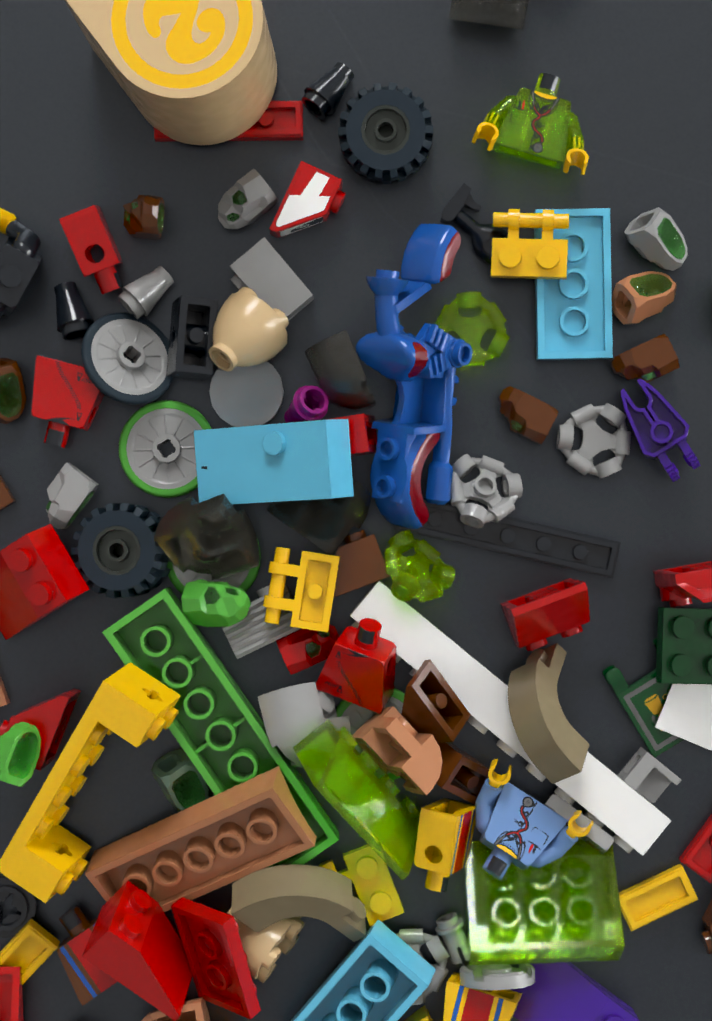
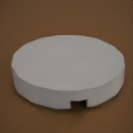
M264 362L254 366L235 367L232 371H224L218 367L211 379L209 394L212 407L218 416L233 427L265 425L272 420L282 407L284 389L282 379L274 366L269 362Z
M506 960L475 961L459 968L460 984L472 989L510 990L524 988L535 983V968L530 963L523 961L519 962V968L512 967L510 962Z

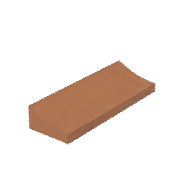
M278 766L95 850L85 871V876L106 902L129 881L158 901L163 911L166 912L172 909L171 905L181 897L189 900L196 899L255 871L269 867L314 847L317 836L298 808Z

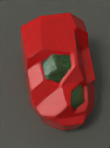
M329 624L328 632L301 628L276 640L288 671L293 675L326 660L339 635L335 626Z

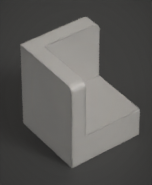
M642 747L637 750L617 775L650 803H655L671 782L678 785L681 781L678 776Z

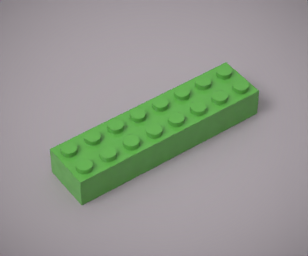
M170 587L163 589L102 632L124 665L130 662L181 695L174 707L179 712L170 725L169 730L214 795L275 767H280L298 808L317 838L314 847L269 867L288 864L304 865L339 840V831L296 768L291 766V761L285 757L278 746L272 748L266 734L264 722L197 625L192 624L182 611L181 602Z

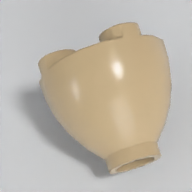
M242 287L238 292L232 293L217 314L213 327V346L209 349V356L214 364L224 371H232L235 367H248L267 362L287 345L288 334L285 328L289 325V320L281 310L277 308L272 309L266 302L258 298L252 289Z
M234 917L239 926L238 933L243 950L247 955L251 977L254 980L258 979L264 983L277 966L275 962L281 953L287 955L299 939L298 934L305 925L301 917L280 920L258 933Z

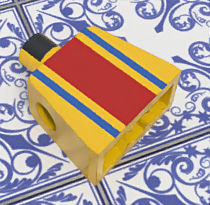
M443 798L421 807L414 865L427 870L425 888L436 892H446L449 876L465 867L476 824L474 805Z
M453 972L446 984L443 1021H511L522 993L512 990H478L467 988L460 984L459 973Z

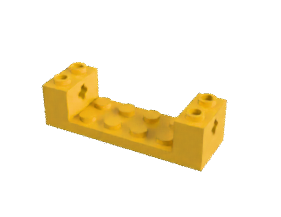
M131 662L103 680L0 859V873L45 904L56 893L62 896L73 880L78 881L89 864L85 857L92 846L59 825L69 811V807L65 805L70 795L76 796L86 782L87 777L82 774L88 765L93 766L101 756L105 748L101 745V742L106 734L110 736L114 732L136 748L148 738L154 741L162 729L167 730L175 720L179 710L174 707L181 695Z

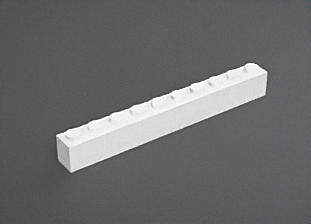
M377 581L350 613V616L355 620L351 626L358 628L360 620L364 618L377 620L382 625L380 637L394 642L397 647L396 663L403 659L411 665L413 669L409 674L412 676L415 675L425 660L431 659L471 714L467 721L485 735L490 730L500 738L496 745L512 758L517 753L529 762L525 769L543 782L546 777L530 760L515 732L508 705V686L381 581ZM587 752L582 772L554 783L558 786L554 792L571 806L575 801L586 809V812L583 814L591 821L593 820L600 828L606 825L615 833L613 836L614 842L627 853H630L634 848L643 856L671 822L664 813L589 752Z

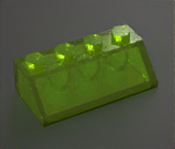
M328 718L294 746L293 749L314 787L398 877L404 880L409 875L414 862L419 826L417 817L420 816V811L408 796L402 800L397 795L401 790L387 773L381 777L376 772L380 767L367 750H364L361 754L355 748L358 742L345 726L338 729Z

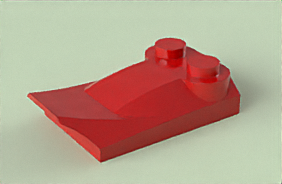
M712 561L653 571L655 585L660 589L661 600L669 601L670 607L692 604L693 597L703 603L712 602Z

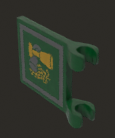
M657 637L653 640V644H654V646H655L656 649H657ZM610 665L602 671L604 678L654 758L684 740L655 728L672 684L656 682V669L629 686L621 671L614 665Z

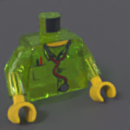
M548 73L539 74L535 91L520 88L517 95H507L487 113L484 121L478 125L471 141L475 144L477 139H485L489 143L488 151H496L558 170L564 163V173H568L569 167L574 165L581 169V175H585L589 156L584 148V137L578 117L570 111L571 102L556 97L561 79Z

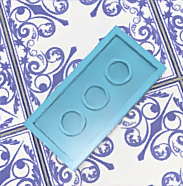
M610 208L545 209L554 210L555 214H569V229H554L553 239L568 240L567 279H535L536 360L612 359ZM535 209L534 213H543V209ZM534 228V239H542V228Z

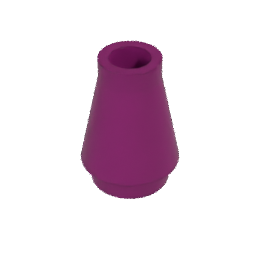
M317 386L300 387L295 392L291 404L284 414L285 422L322 419L328 411V397L326 393Z

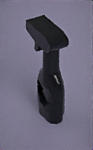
M464 183L445 206L440 222L443 224L454 222L472 237L473 249L477 255L491 265L492 238H507L508 232L501 227H493V224H479L462 210L464 206L475 212L481 209V206L474 202L470 194L471 188Z

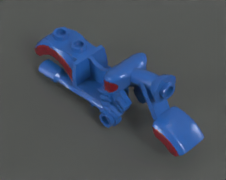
M420 224L416 228L405 248L401 273L400 271L376 269V277L366 276L367 284L374 293L377 332L363 336L356 343V353L360 360L386 378L395 380L397 384L393 417L372 421V428L378 429L376 453L370 472L372 498H374L382 516L390 524L412 529L423 527L429 518L428 508L424 503L421 492V474L424 462L432 449L433 457L428 467L426 500L428 503L445 505L450 501L453 467L449 463L452 437V406L457 402V398L453 397L454 384L459 383V377L455 374L456 368L468 365L472 358V347L469 343L462 339L454 338L452 335L444 332L442 328H438L437 324L424 323L415 337L411 333H405L403 331L404 327L399 322V313L431 290V284L440 283L451 274L453 261L460 247L461 237L454 227L443 224Z

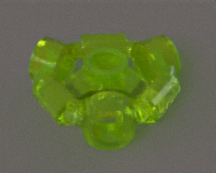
M481 292L457 293V297L449 305H444L435 324L439 326L438 328H442L444 332L455 331L462 340L471 345L472 358L466 366L485 365V361L495 357L499 358L510 338L504 325L507 320L495 302L490 303ZM482 308L479 316L471 318L461 317L458 309ZM487 329L497 330L487 351L483 350L480 342Z
M405 530L396 534L388 541L390 548L385 550L386 573L391 575L393 581L391 592L397 599L405 602L415 598L424 603L442 597L443 590L451 587L455 578L454 567L444 564L439 557L441 553L426 540L421 539L419 541L414 538L410 530ZM413 547L414 551H416L414 556L405 557L401 555ZM430 564H431V565L434 564V566H433V568H432V570H431V573H430V572H429V566H430Z

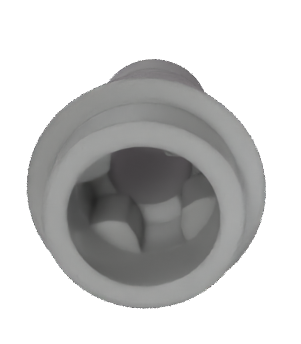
M159 265L150 273L122 287L123 292L118 296V299L129 313L134 314L136 319L142 315L148 316L166 290L174 283V280Z

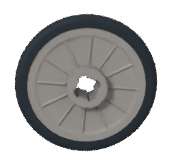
M112 313L96 320L85 333L81 347L84 369L94 386L107 397L130 405L149 403L163 395L173 380V377H167L169 342L160 329L145 318L140 317L136 319L134 314ZM124 354H126V356H128L130 359H133L134 363H131L130 360L125 358Z

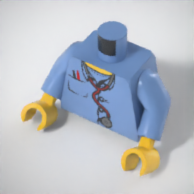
M494 759L490 763L489 778L485 780L475 801L476 828L481 833L479 841L492 850L482 868L493 877L502 880L511 863L525 870L529 866L541 868L561 858L578 841V837H584L590 832L594 822L592 820L584 828L578 826L575 819L580 816L582 810L575 811L569 821L509 783L512 773L511 765H509L507 773L497 774L494 769L498 759Z

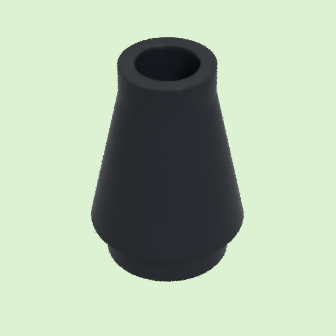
M337 62L332 69L305 88L302 103L313 115L320 119H324L327 115H332L349 83L354 78L353 72L345 64Z
M64 282L56 285L54 291L56 295L57 331L62 333L64 340L84 338L85 333L94 321L77 290L76 283Z

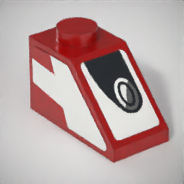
M301 161L269 228L271 236L280 238L327 221L331 211L337 214L346 195L345 192L341 191L342 179Z

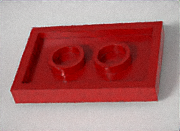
M183 897L179 898L171 905L199 998L203 997L204 1000L251 1020L261 1011L257 998V988L252 981L248 967L247 955L243 950L238 933L239 926L234 916Z

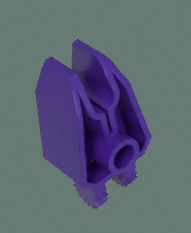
M639 378L637 384L649 403L646 409L636 407L623 388L621 390V399L625 414L643 456L653 460L658 459L672 482L680 479L679 471L674 463L669 460L666 453L676 446L682 452L688 466H691L693 470L701 466L686 442L689 425L658 390Z

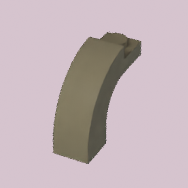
M558 643L532 652L527 658L525 665L511 671L508 683V705L517 737L530 760L552 784L582 772L590 745L568 722L559 703L557 683L567 652Z
M302 864L278 865L255 871L232 883L231 915L257 933L283 919L310 917L326 922L353 942L366 936L365 904L360 899L352 896V880L333 870Z

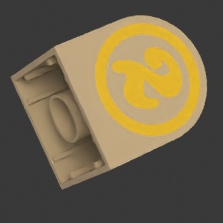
M64 0L91 48L144 118L153 127L173 140L191 145H213L231 140L251 128L261 118L272 100L277 82V61L261 0Z

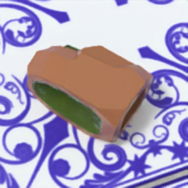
M646 271L627 276L615 285L612 294L613 313L623 325L640 323L647 317L661 313L665 306L674 301L677 285L669 275L662 272Z

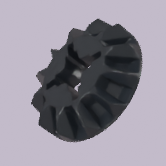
M5 876L0 878V901L4 902L11 893L14 894L12 906L17 908V912L11 911L1 920L3 907L0 905V937L10 938L14 937L31 918L35 919L37 901L34 895Z

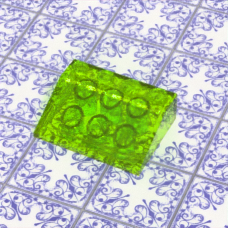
M578 838V841L561 858L541 868L529 866L525 870L511 863L502 880H499L482 868L492 850L480 841H471L467 863L464 867L469 966L620 960L625 943L613 844L607 852L600 854L581 838Z

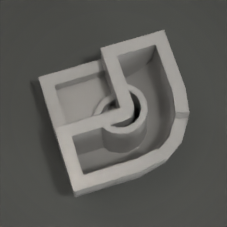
M315 682L288 686L258 696L272 748L275 746L279 747L285 757L291 760V766L302 768L325 765L339 758L346 749L351 731L349 716L337 717L333 696L318 690Z

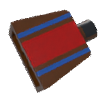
M77 905L59 918L70 936L61 942L57 948V953L83 1006L118 981L82 957L98 917L89 922Z

